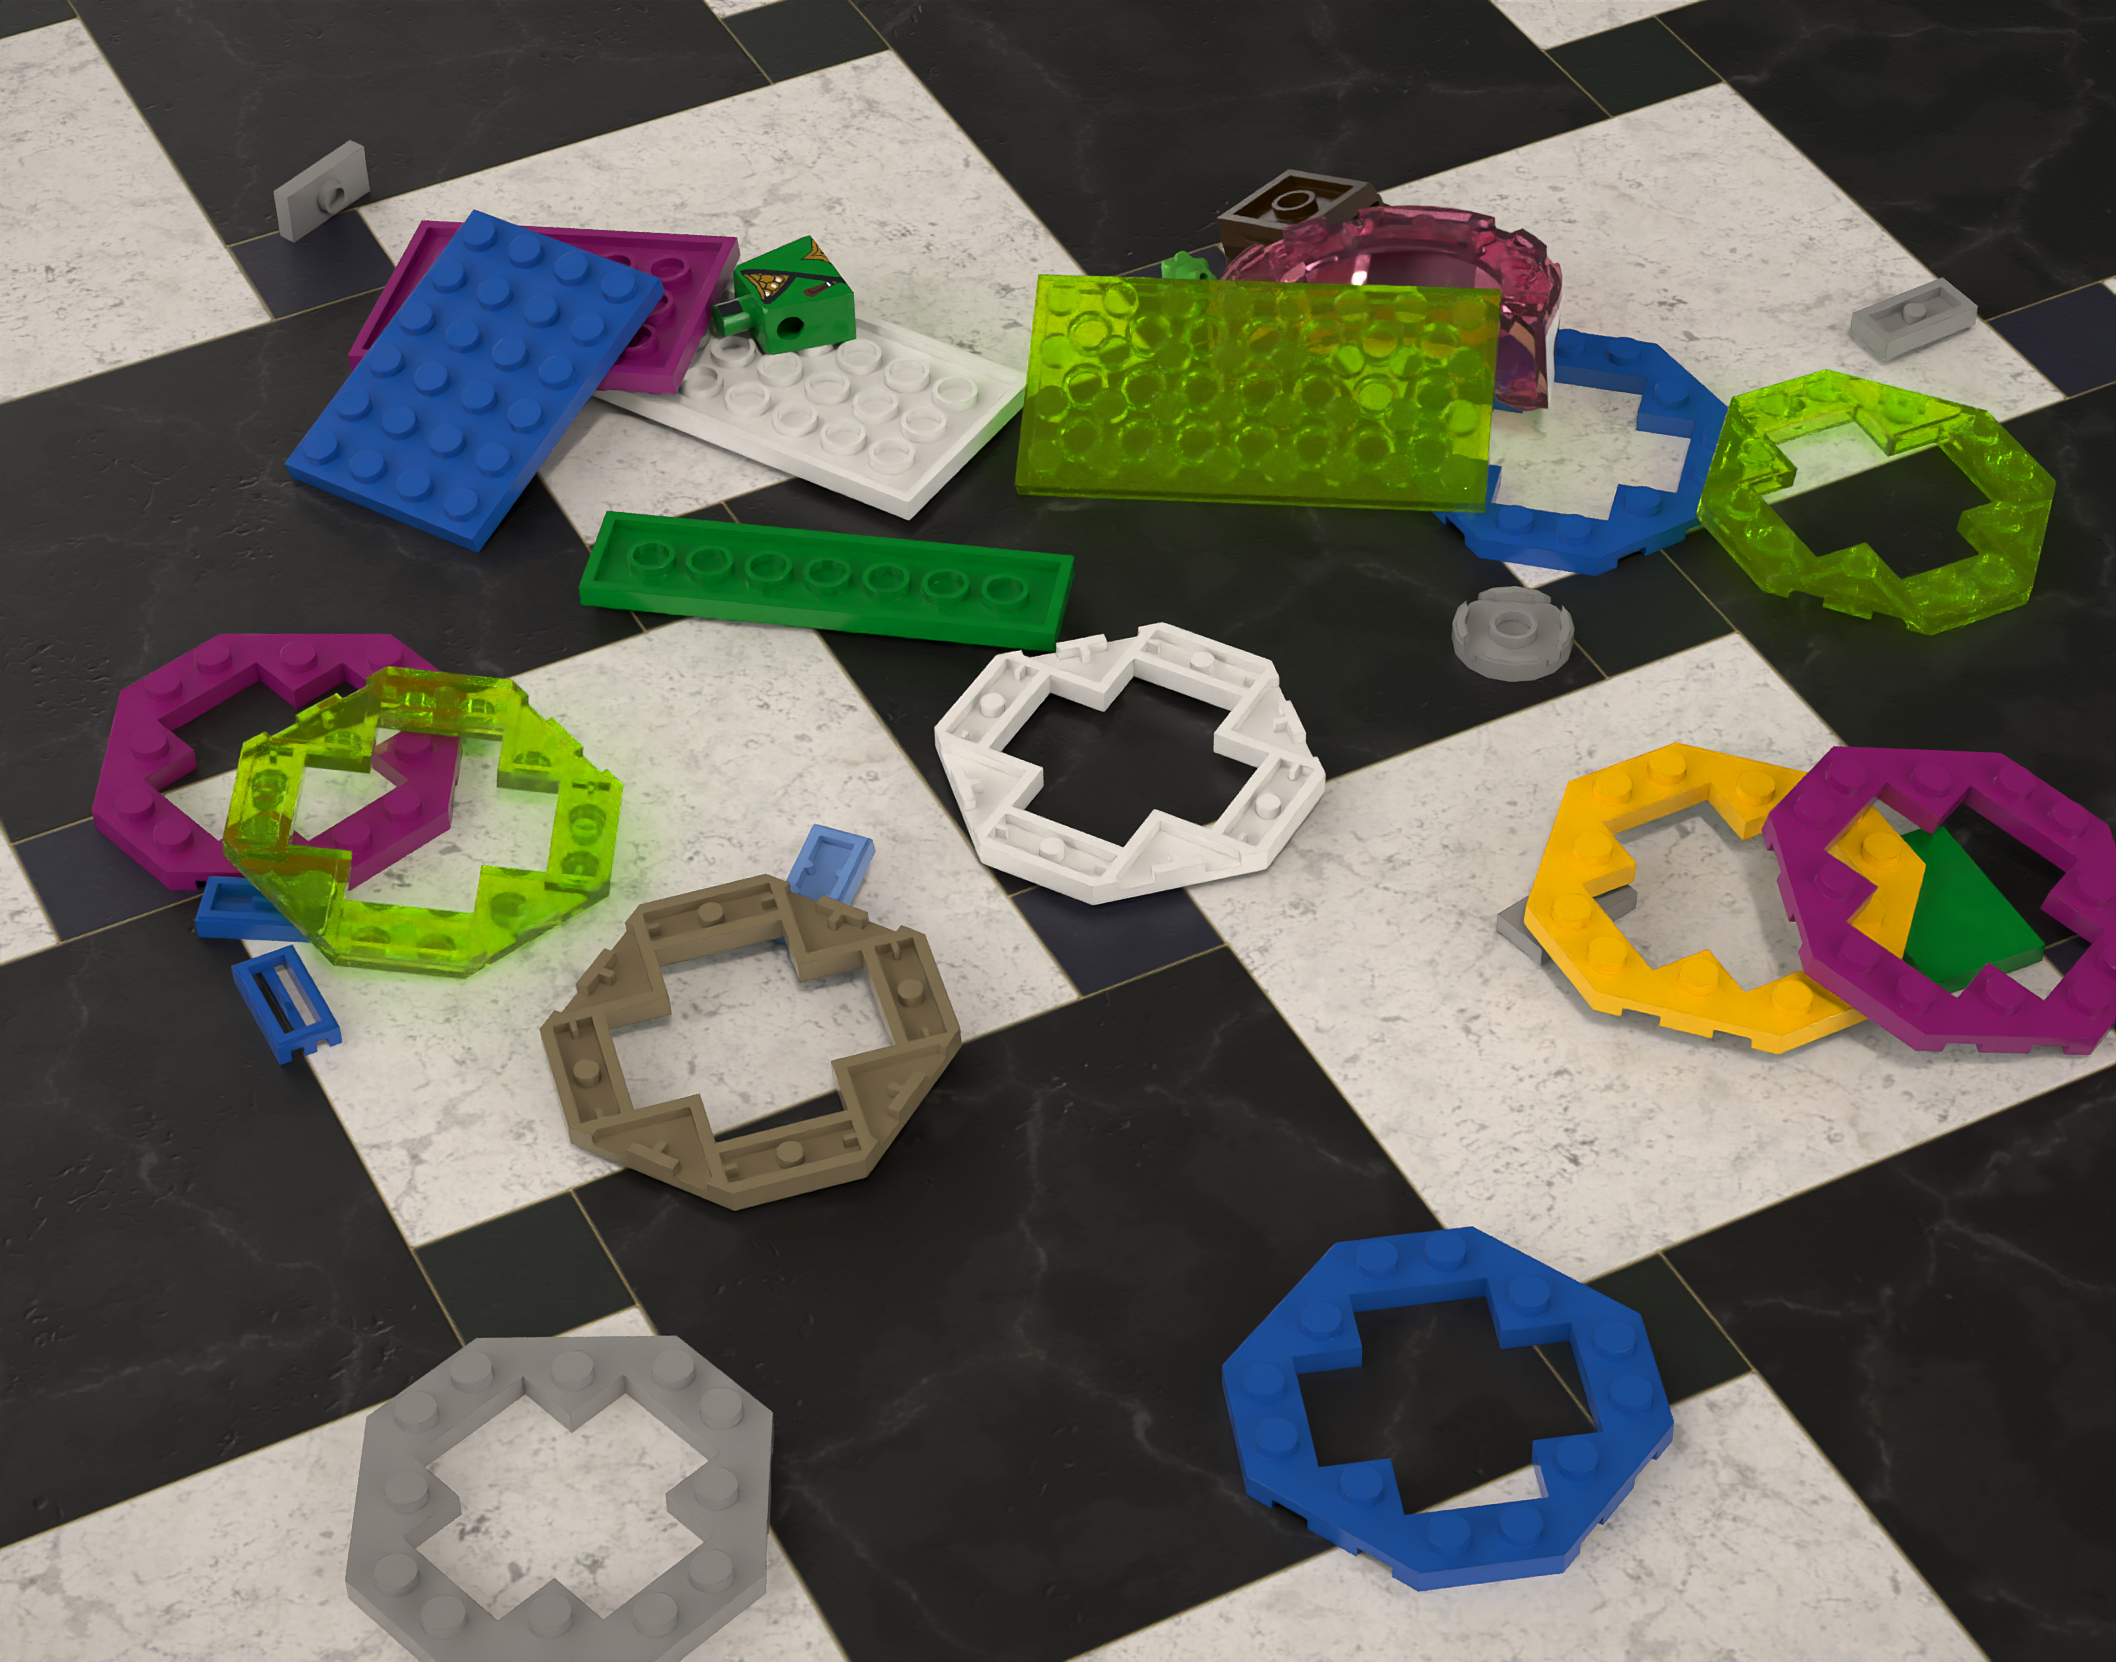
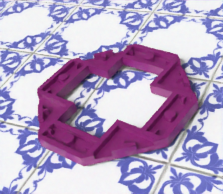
M218 634L120 691L92 806L95 828L170 890H198L199 884L207 881L209 876L335 882L336 891H351L451 828L454 786L458 785L463 754L462 737L464 727H467L470 710L467 691L392 634ZM258 681H261L296 709L340 683L347 681L407 727L370 749L372 768L395 785L396 788L309 841L270 810L218 841L158 792L197 769L194 749L172 731Z
M1833 746L1769 812L1761 830L1767 850L1775 851L1781 872L1777 878V884L1789 922H1796L1802 941L1798 953L1805 975L1915 1051L1942 1052L1946 1044L1951 1043L1976 1044L1977 1050L1980 1053L2029 1054L2033 1045L2061 1046L2064 1054L2091 1055L2116 1025V844L2109 825L2004 754L1994 752ZM1878 799L1930 835L1963 802L2066 872L2049 892L2040 909L2092 945L2045 1000L1989 962L1956 998L1850 925L1870 903L1878 886L1828 852Z

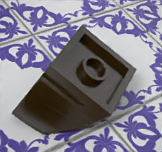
M1288 169L1217 217L1228 274L1230 275L1241 263L1258 251L1286 237L1309 229L1360 218L1418 215V213L1384 203L1382 197L1377 194L1376 189L1370 182ZM1370 231L1361 232L1373 236V234ZM1299 258V260H1298V262H1297V265H1298V269H1299L1301 278H1302V280H1303L1305 289H1306L1307 294H1308V290H1307V286H1306V281H1305V277H1304V273H1303V269H1302V264H1301V260H1300V258ZM1283 260L1265 265L1246 275L1243 279L1245 290L1257 313L1269 316L1291 307L1301 300L1288 264ZM1234 287L1232 290L1234 304L1245 308L1237 288Z

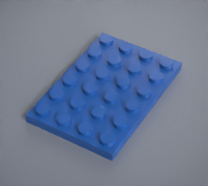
M473 209L285 462L291 478L479 553L662 298L665 291L661 280L653 275Z

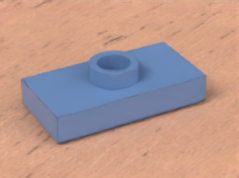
M814 823L786 880L790 883L791 892L818 901L824 895L850 905L876 852L873 840ZM784 937L770 940L787 945Z

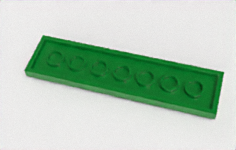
M606 511L579 585L581 605L615 610L625 609L665 613L668 615L725 619L728 621L776 624L787 627H806L848 633L857 632L908 639L917 638L958 642L968 645L978 644L1029 651L1055 652L1075 576V556Z

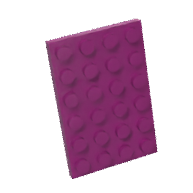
M421 220L347 355L352 372L464 222ZM518 225L660 278L665 291L664 295L596 390L676 394L712 318V305L719 303L741 256L737 237Z

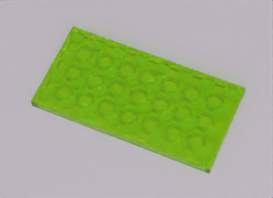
M1038 274L1015 477L1017 494L1486 513L1502 304L1501 289Z

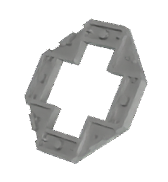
M678 1336L476 1338L366 1417L345 1576L348 1598L420 1662H679L766 1594L767 1539L771 1506V1461L774 1447L773 1412ZM626 1393L709 1460L665 1493L667 1512L704 1543L605 1619H602L556 1578H553L501 1619L496 1620L416 1550L418 1546L462 1515L459 1496L431 1473L426 1466L525 1394L572 1433Z

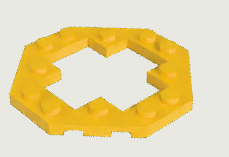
M1674 742L1568 781L1526 904L1524 924L1593 1010L1621 1016L1622 1011L1626 1008L1660 1016L1659 1026L1708 1038L1713 1037L1714 1030L1743 1036L1752 1040L1751 1048L1778 1055L1869 1019L1805 975L1804 970L1747 992L1743 991L1709 949L1652 970L1593 898L1634 882L1637 863L1614 837L1615 834L1708 800L1741 840L1744 841L1762 834L1761 829L1769 812L1808 772ZM1872 805L1828 853L1878 886L1870 903L1850 925L1902 960L1926 864Z

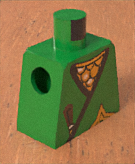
M811 235L799 238L737 265L733 271L735 298L712 305L714 325L722 338L749 330L762 350L770 355L856 339L854 292Z

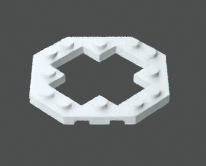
M1164 622L1138 627L1137 637L1107 642L1104 634L1059 642L1056 643V653L1030 658L1024 656L1022 650L998 654L934 727L935 747L980 862L1091 905L1265 870L1325 793V771L1318 757L1312 756L1306 744V732L1291 701H1286L1279 687V675L1272 661ZM1135 676L1230 710L1229 715L1214 732V752L1258 768L1211 830L1154 809L1128 843L1121 847L1025 811V808L1044 786L1043 767L1007 755L1001 751L1050 693L1105 712L1128 682Z

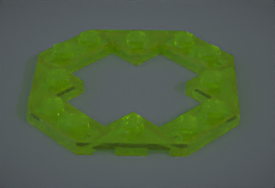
M1824 369L1731 397L1700 497L1696 517L1762 591L1787 598L1789 592L1795 590L1823 597L1825 599L1822 607L1871 620L1873 611L1902 618L1907 623L1905 629L1931 636L2028 603L2035 580L2056 481L1987 410ZM1854 421L1888 457L1936 443L1992 501L1991 503L1962 511L1957 530L1980 554L1901 580L1866 542L1816 557L1761 497L1792 487L1798 468L1776 445Z
M387 666L366 677V686L343 699L336 693L295 715V724L273 736H270L265 731L243 743L223 833V855L333 966L465 980L609 896L624 784L608 769L600 772L583 756L584 747L553 717L545 720L528 704L529 695L513 680ZM379 728L501 741L502 745L497 769V788L558 794L546 872L481 865L474 913L346 900L352 871V851L291 844L306 769L311 767L370 774Z

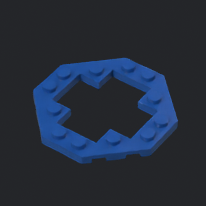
M1543 327L1538 330L1546 338L1550 328ZM1558 329L1555 342L1554 382L1643 395L1638 410L1636 431L1691 439L1677 493L1656 490L1647 486L1636 487L1618 484L1608 520L1589 518L1579 514H1562L1530 509L1520 505L1495 503L1501 486L1502 466L1479 463L1474 460L1451 459L1449 456L1466 405L1522 414L1532 380L1547 381V367L1531 348L1516 338L1411 378L1387 447L1386 467L1399 480L1408 478L1419 489V500L1445 525L1452 522L1465 534L1464 544L1478 558L1598 576L1617 568L1618 558L1640 550L1646 556L1685 540L1686 530L1707 523L1712 528L1734 520L1750 455L1753 429L1657 343L1637 341L1630 337L1616 338L1582 333L1574 329Z
M1473 1226L1336 1242L1222 1365V1387L1246 1494L1271 1509L1279 1503L1307 1519L1308 1530L1354 1556L1364 1551L1393 1568V1578L1418 1592L1564 1573L1580 1554L1581 1543L1598 1523L1604 1525L1634 1488L1637 1475L1651 1458L1657 1460L1673 1440V1416L1641 1314ZM1486 1297L1500 1349L1570 1341L1597 1433L1533 1440L1531 1460L1542 1498L1405 1515L1390 1458L1324 1467L1318 1466L1297 1374L1362 1367V1344L1354 1312Z

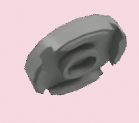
M1518 586L1496 587L1480 592L1478 600L1471 602L1468 606L1466 600L1458 607L1452 622L1451 639L1455 654L1467 668L1491 679L1507 682L1532 681L1556 672L1568 661L1573 647L1574 626L1571 614L1563 605L1561 611L1552 605L1550 596L1538 590Z

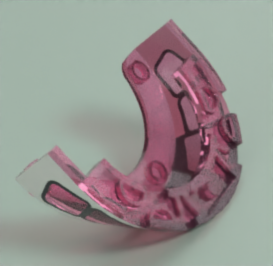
M1421 205L1378 206L1358 209V219L1329 224L1324 216H1319L1283 228L1282 240L1265 248L1261 244L1254 243L1240 253L1227 266L1205 302L1212 384L1232 385L1237 389L1252 390L1273 379L1279 372L1297 360L1320 350L1359 341L1392 342L1401 339L1423 341L1434 346H1445L1468 355L1481 364L1489 373L1494 384L1496 398L1516 410L1549 409L1553 393L1563 293V277L1559 262L1553 263L1547 256V245L1523 228L1510 233L1496 228L1495 217L1468 210Z

